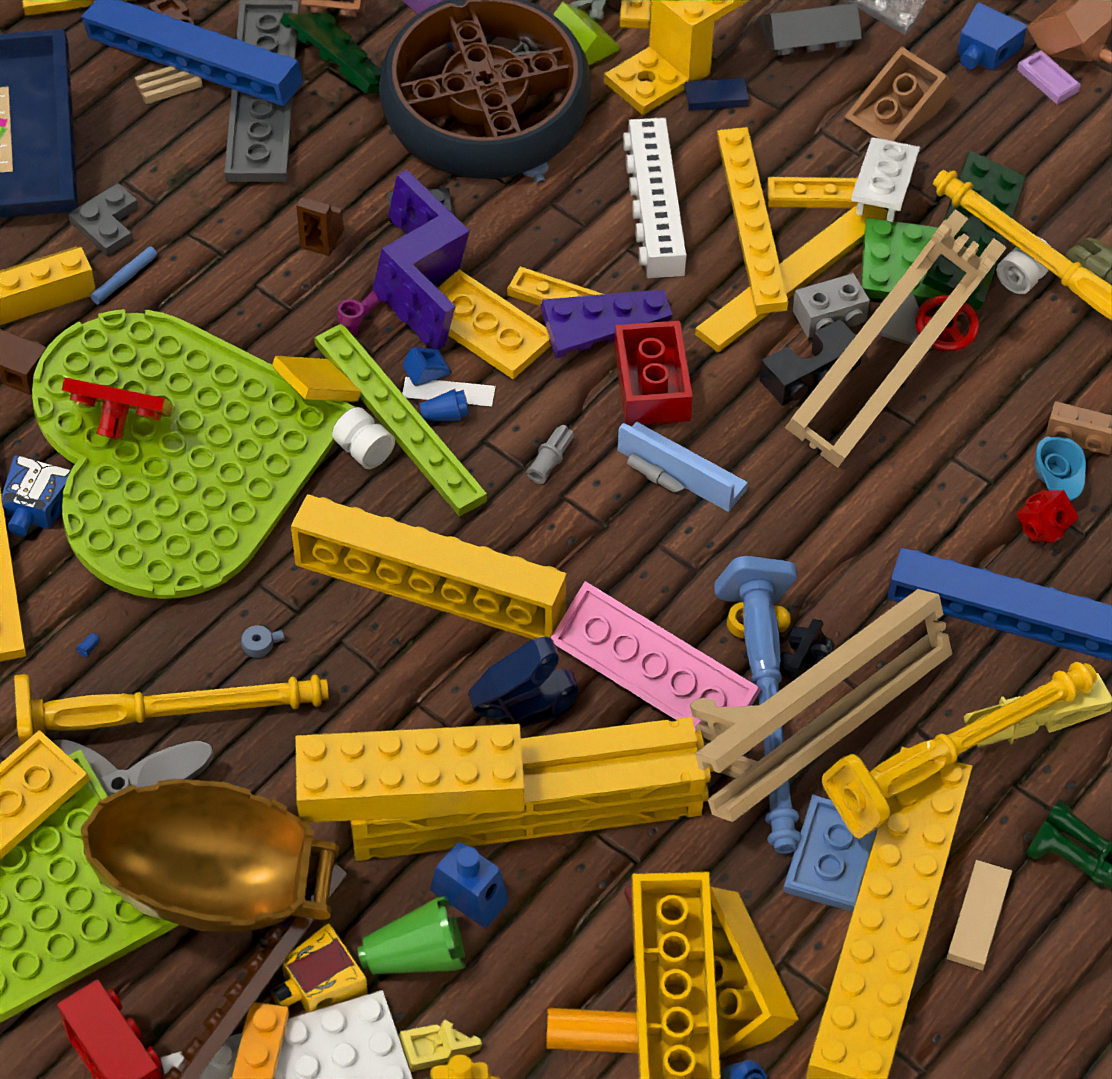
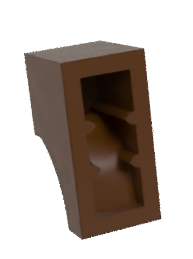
M301 197L296 205L300 248L330 256L344 230L342 209Z

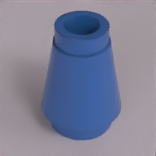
M452 389L426 402L419 403L422 418L426 422L462 421V417L470 415L464 390L456 391V389Z

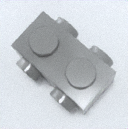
M852 273L795 290L793 313L809 339L814 337V332L839 319L847 327H854L866 322L870 300L856 276Z

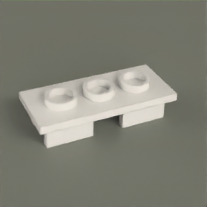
M874 137L871 138L851 201L858 202L857 215H862L865 204L889 208L886 221L893 222L896 210L901 211L920 147Z

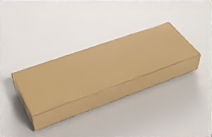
M976 860L947 960L979 970L984 969L1012 870Z

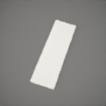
M405 377L402 394L405 398L429 400L452 389H456V391L464 390L468 404L492 407L495 386L441 380L413 385L410 378Z

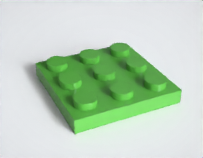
M866 217L861 287L867 297L884 300L910 268L938 228ZM923 277L912 290L918 305H922L932 297L946 295L922 284Z

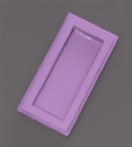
M1041 50L1018 63L1017 70L1056 104L1063 102L1080 91L1081 84Z

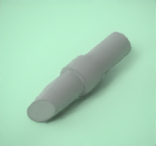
M635 453L629 457L627 464L644 474L653 483L660 484L673 493L685 488L682 483L667 474L658 465L651 464Z

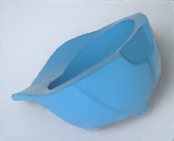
M1048 436L1043 438L1037 445L1034 460L1037 476L1047 485L1049 490H1064L1069 500L1072 501L1081 495L1085 486L1086 461L1084 452L1072 439Z

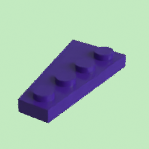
M664 290L543 299L540 307L555 359L566 356L568 351L577 348L579 351L591 348L593 343L607 340L608 342L615 340V325L670 321L672 317Z

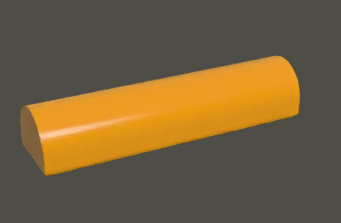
M548 1008L547 1049L638 1053L636 1012Z

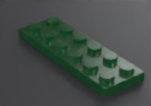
M969 151L958 179L963 183L971 182L973 184L972 190L1012 218L1026 176L973 151ZM952 199L950 200L944 220H947L955 209L968 218L954 236L955 240L962 236L963 233L970 238L964 246L968 248L973 241L978 243L979 247L975 253L978 257H980L993 238L1002 245L1004 244L1005 238L962 206L953 207ZM940 254L924 275L922 284L950 296L966 275V272ZM998 260L966 300L971 307L979 310L983 305Z

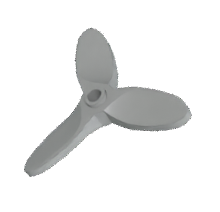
M57 739L52 741L67 755L81 749L107 796L131 785H136V788L156 785L157 781L191 780L203 772L210 765L214 757L211 745L206 742L192 741L151 754L128 770H118L107 759L90 748L69 740Z

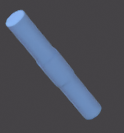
M151 246L145 249L90 295L91 299L98 305L155 259L158 256L156 250Z

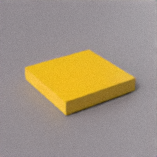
M275 356L272 367L304 399L355 402L360 397L362 391L329 359Z

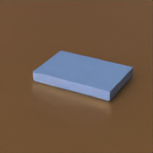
M812 795L800 833L802 838L797 843V849L794 852L783 892L853 912L878 827L870 834L862 838H856L849 831L830 799Z

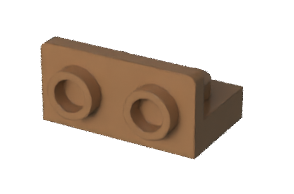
M1055 401L1045 437L1069 438L1081 448L1110 455L1112 448V415Z

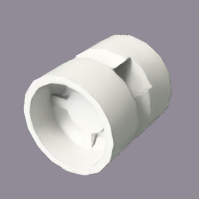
M1017 246L997 265L996 269L1001 283L1008 290L1020 295L1026 294L1038 282V279L1042 278L1049 271Z
M360 407L347 411L337 421L332 432L334 441L346 452H350L351 456L365 469H372L383 463L389 457L395 445L394 436L382 425L374 424V418Z

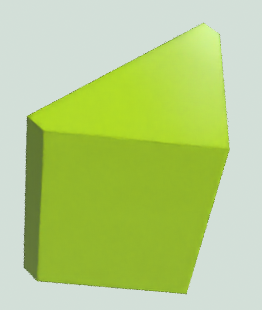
M562 2L553 14L574 34L586 55L588 65L620 51V46L586 12Z

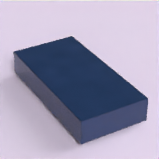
M745 78L685 82V94L689 111L748 107L749 98Z

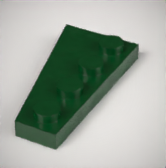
M324 12L320 14H282L279 21L281 25L286 29L292 26L299 32L297 35L298 39L305 44L311 42L320 49L318 53L320 57L325 61L340 65L338 71L364 93L379 94L381 68L369 59L368 54L358 47L352 40L351 35L336 23V19L332 15Z

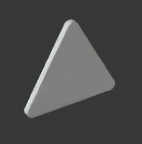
M913 292L908 295L878 335L912 345L919 336L915 326V317L919 307Z

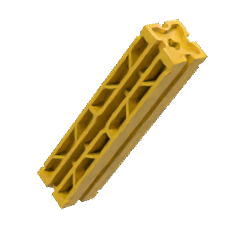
M692 717L678 718L673 722L661 720L521 738L524 811L350 820L355 861L370 860L372 857H379L380 859L452 849L459 842L470 847L679 819L681 816H687V818L702 816L703 802L709 799L707 783H710V772H714L712 765L706 770L699 769L695 753L704 747L701 730H695Z

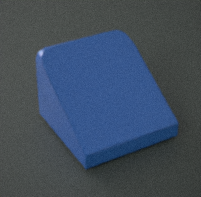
M412 347L403 362V368L413 385H421L449 375L451 372L437 349Z

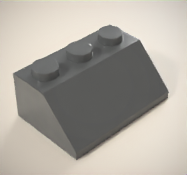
M858 3L758 16L768 51L777 50L778 55L796 53L795 47L806 46L807 52L824 50V43L835 42V48L853 46V40L862 39Z

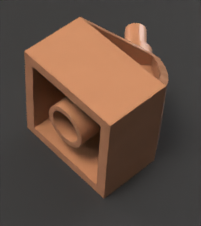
M1058 0L1027 26L1039 49L1049 58L1086 62L1103 60L1112 65V51L1108 50V46L1105 45L1112 29L1111 0Z

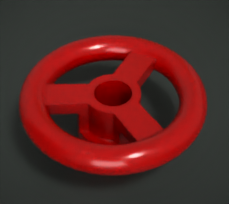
M949 295L932 297L919 307L915 317V326L918 334L923 331L933 318L926 317L928 311L935 306L943 305ZM966 301L931 347L941 351H958L966 348L975 340L979 332V319L975 310ZM962 311L966 314L970 324L969 331L965 337L959 332L956 320Z

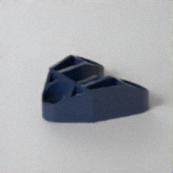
M539 637L529 641L489 667L469 690L468 696L473 711L476 714L506 724H520V728L559 717L574 703L578 696L579 688L571 670L561 669L554 671L559 662V654L554 640L550 637Z

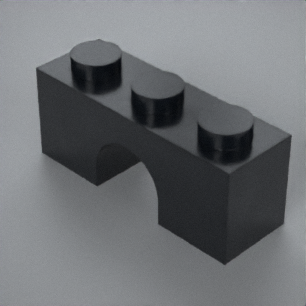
M839 319L814 332L811 353L815 357H800L787 346L762 359L759 381L782 406L793 400H799L806 393L816 388L856 335ZM861 357L848 373L854 371L861 364Z

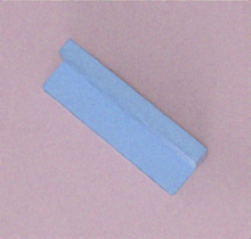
M635 422L632 427L625 423L619 427V452L628 457L635 453L651 464L658 465L667 474L682 483L686 489L727 512L733 508L747 491L748 482L646 426Z

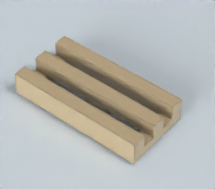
M171 66L135 77L136 86L145 104L202 87V79L200 77Z

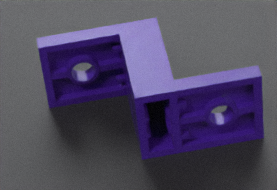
M406 169L397 174L388 213L392 223L400 227L406 235L382 248L373 290L381 301H385L396 312L401 321L406 322L417 333L422 342L427 343L432 349L440 350L446 345L456 306L435 285L452 276L460 269L470 230Z

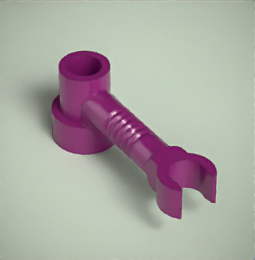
M374 290L361 303L353 299L344 300L338 305L337 319L355 337L359 332V324L363 318L381 300L377 297Z

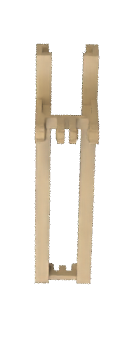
M956 209L939 226L910 268L785 427L800 440L808 439L810 441L809 446L812 449L817 447L821 449L820 455L837 468L1007 248L993 238L980 257L975 255L979 247L978 243L973 241L968 248L964 246L970 238L963 233L962 236L955 240L954 236L968 220ZM940 254L944 255L964 270L966 275L835 445H831L807 425Z
M917 589L760 706L718 707L715 700L705 697L693 701L690 705L692 715L703 720L695 726L696 730H701L704 747L695 753L699 769L706 770L712 765L715 772L735 778L708 799L712 815L731 822L735 821L951 656L952 650L948 634L940 632L945 630L946 623L937 621V618L944 615L939 594ZM925 619L927 635L761 760L755 761L742 756Z

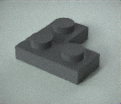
M117 183L68 213L69 221L108 257L132 242L131 232L119 220L138 209L137 199Z

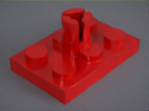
M64 377L61 390L70 395V401H74L79 405L95 407L96 402L103 403L99 428H97L96 434L123 440L124 437L123 432L129 409L137 410L136 414L141 415L142 418L161 421V416L171 417L173 404L165 398Z

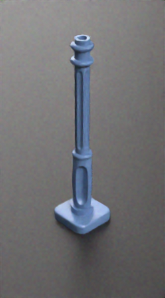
M741 556L733 559L714 583L716 597L720 600L744 603V636L752 672L751 681L761 688L758 694L760 706L779 692L778 683L782 679L780 673V643L773 604L778 602L796 581L797 568L796 564L789 561ZM782 726L763 740L765 756L784 742ZM788 779L769 794L770 812L765 816L766 822L772 826V833L767 838L768 843L775 848V852L780 854L794 852L797 849L796 844L802 838L800 832L795 830L794 823L798 821L799 814L792 808Z

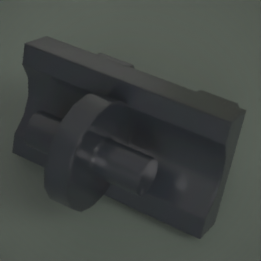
M812 619L808 628L793 627L789 635V643L791 649L797 651L795 654L780 653V673L782 676L795 680L834 651V642L830 641L822 632L824 625L822 620Z

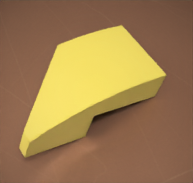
M445 1019L441 1026L436 1024L401 1031L399 1035L410 1072L447 1063L455 1055L466 1056L478 1051L482 1045L481 1040L476 1036H473L471 1039L452 1028L453 1024Z

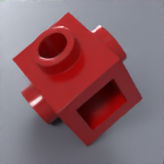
M1043 490L1030 496L1026 500V505L1016 513L1024 533L1031 541H1047V543L1061 539L1065 535V530L1079 518L1064 490Z

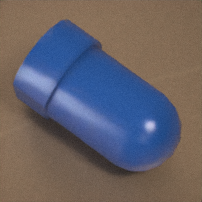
M95 633L88 635L76 647L77 652L83 657H88L99 643V636Z

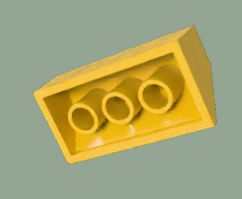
M82 247L69 248L0 270V325L90 297L96 291L92 268Z
M710 887L719 1058H723L773 1040L799 1019L739 893Z

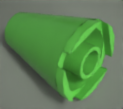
M437 897L363 937V946L358 947V955L363 969L369 968L372 974L458 971L459 969L466 968V964L460 959L465 957V952L456 917L448 918L446 908L452 907L448 897Z

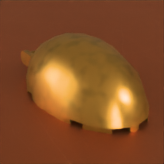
M187 779L157 781L156 785L136 788V785H131L99 801L87 821L81 827L86 860L100 882L143 914L199 931L247 932L278 924L290 915L325 920L331 917V907L328 905L333 862L334 858L338 856L339 846L333 842L312 839L314 830L306 820L302 821L288 812L287 806L275 799L270 801L267 798L251 794L250 789L226 782ZM310 856L319 857L313 902L305 900Z

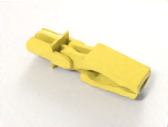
M1096 673L1097 680L1090 692H1077L1074 701L1066 702L1061 700L977 744V746L982 747L1006 739L1011 745L1014 739L1033 734L1041 725H1045L1048 732L1051 733L1102 715L1112 710V696L1100 675ZM1003 696L998 705L967 713L964 716V722L966 725H969L1022 696L1007 700Z

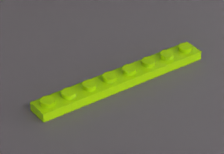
M339 324L315 337L316 347L362 391L359 398L383 427L394 436L399 446L459 517L487 502V493L344 325Z

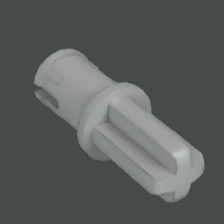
M566 425L557 427L547 443L539 447L537 458L526 471L528 473L527 476L533 482L544 484L555 465L562 462V454L574 437V432Z

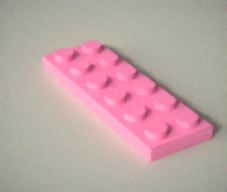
M586 581L551 636L556 646L675 720L692 717L695 730L698 722L703 721L698 719V717L695 718L691 713L690 705L696 699L704 697L713 699L718 707L752 706L761 691V688Z

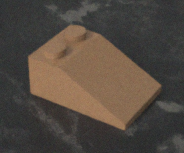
M900 47L844 117L874 138L900 142L934 117L955 90L946 74L903 47Z

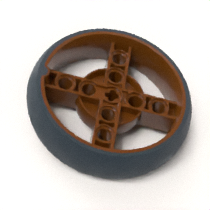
M445 0L416 15L395 36L383 60L380 72L379 94L383 112L390 128L398 140L414 156L426 164L449 174L475 179H494L514 176L538 167L552 159L570 143L581 127L589 107L591 76L586 55L574 34L562 21L544 8L526 0ZM485 36L517 40L541 52L518 57L506 48L488 45ZM452 42L456 54L446 63L441 75L403 83L409 71L422 57L432 50ZM568 87L566 97L551 115L528 129L520 130L516 116L525 107L528 96ZM452 114L467 124L482 126L487 137H472L452 133L431 124L427 120Z

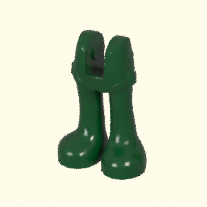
M1059 799L1030 844L1026 855L1039 860L1048 853H1055L1080 868L1090 876L1093 883L1112 890V842L1093 831L1073 814L1071 807L1066 802ZM1060 832L1074 837L1096 852L1098 856L1096 857L1085 851Z

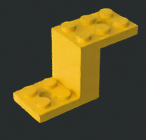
M652 0L649 47L604 74V83L638 112L645 115L684 91L685 82L700 81L710 75L714 22L750 0ZM642 79H650V80H652V82H649V81H640V80H642Z

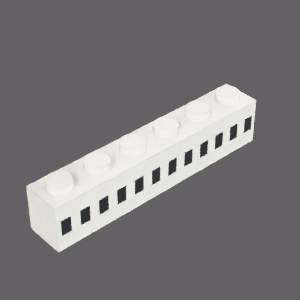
M666 118L629 120V132L623 133L624 151H630V155H626L627 173H633V177L629 178L630 196H636V200L632 201L633 219H639V223H636L635 226L636 241L642 242L643 246L639 247V264L646 267L647 278L685 276L686 251Z

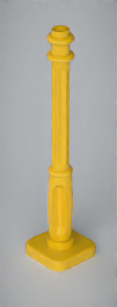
M942 170L937 175L933 186L937 188L936 193L938 196L946 195L951 198L953 207L962 206L1061 278L1063 286H1068L1072 292L1112 321V285L1096 276L1090 270L1082 267L1080 262L1073 263L980 196L972 190L973 184L971 182L963 183L957 179L956 171L947 172Z
M1074 662L1069 666L1068 672H1055L1052 676V681L949 735L939 734L935 739L903 750L880 763L870 772L857 755H847L838 760L823 774V787L852 835L856 838H862L870 834L889 818L890 808L885 798L918 785L947 764L956 762L958 755L1054 703L1061 700L1071 702L1076 698L1077 692H1090L1097 680V674L1090 664Z
M28 674L14 675L17 730L20 746L39 730L46 734V730L97 729L129 724L136 721L143 723L145 718L288 704L293 709H297L299 703L312 702L315 707H319L321 701L329 700L327 679L320 680L318 675L314 674L308 681H297L292 676L287 683L143 696L141 692H137L135 695H87L43 703V699L33 700Z

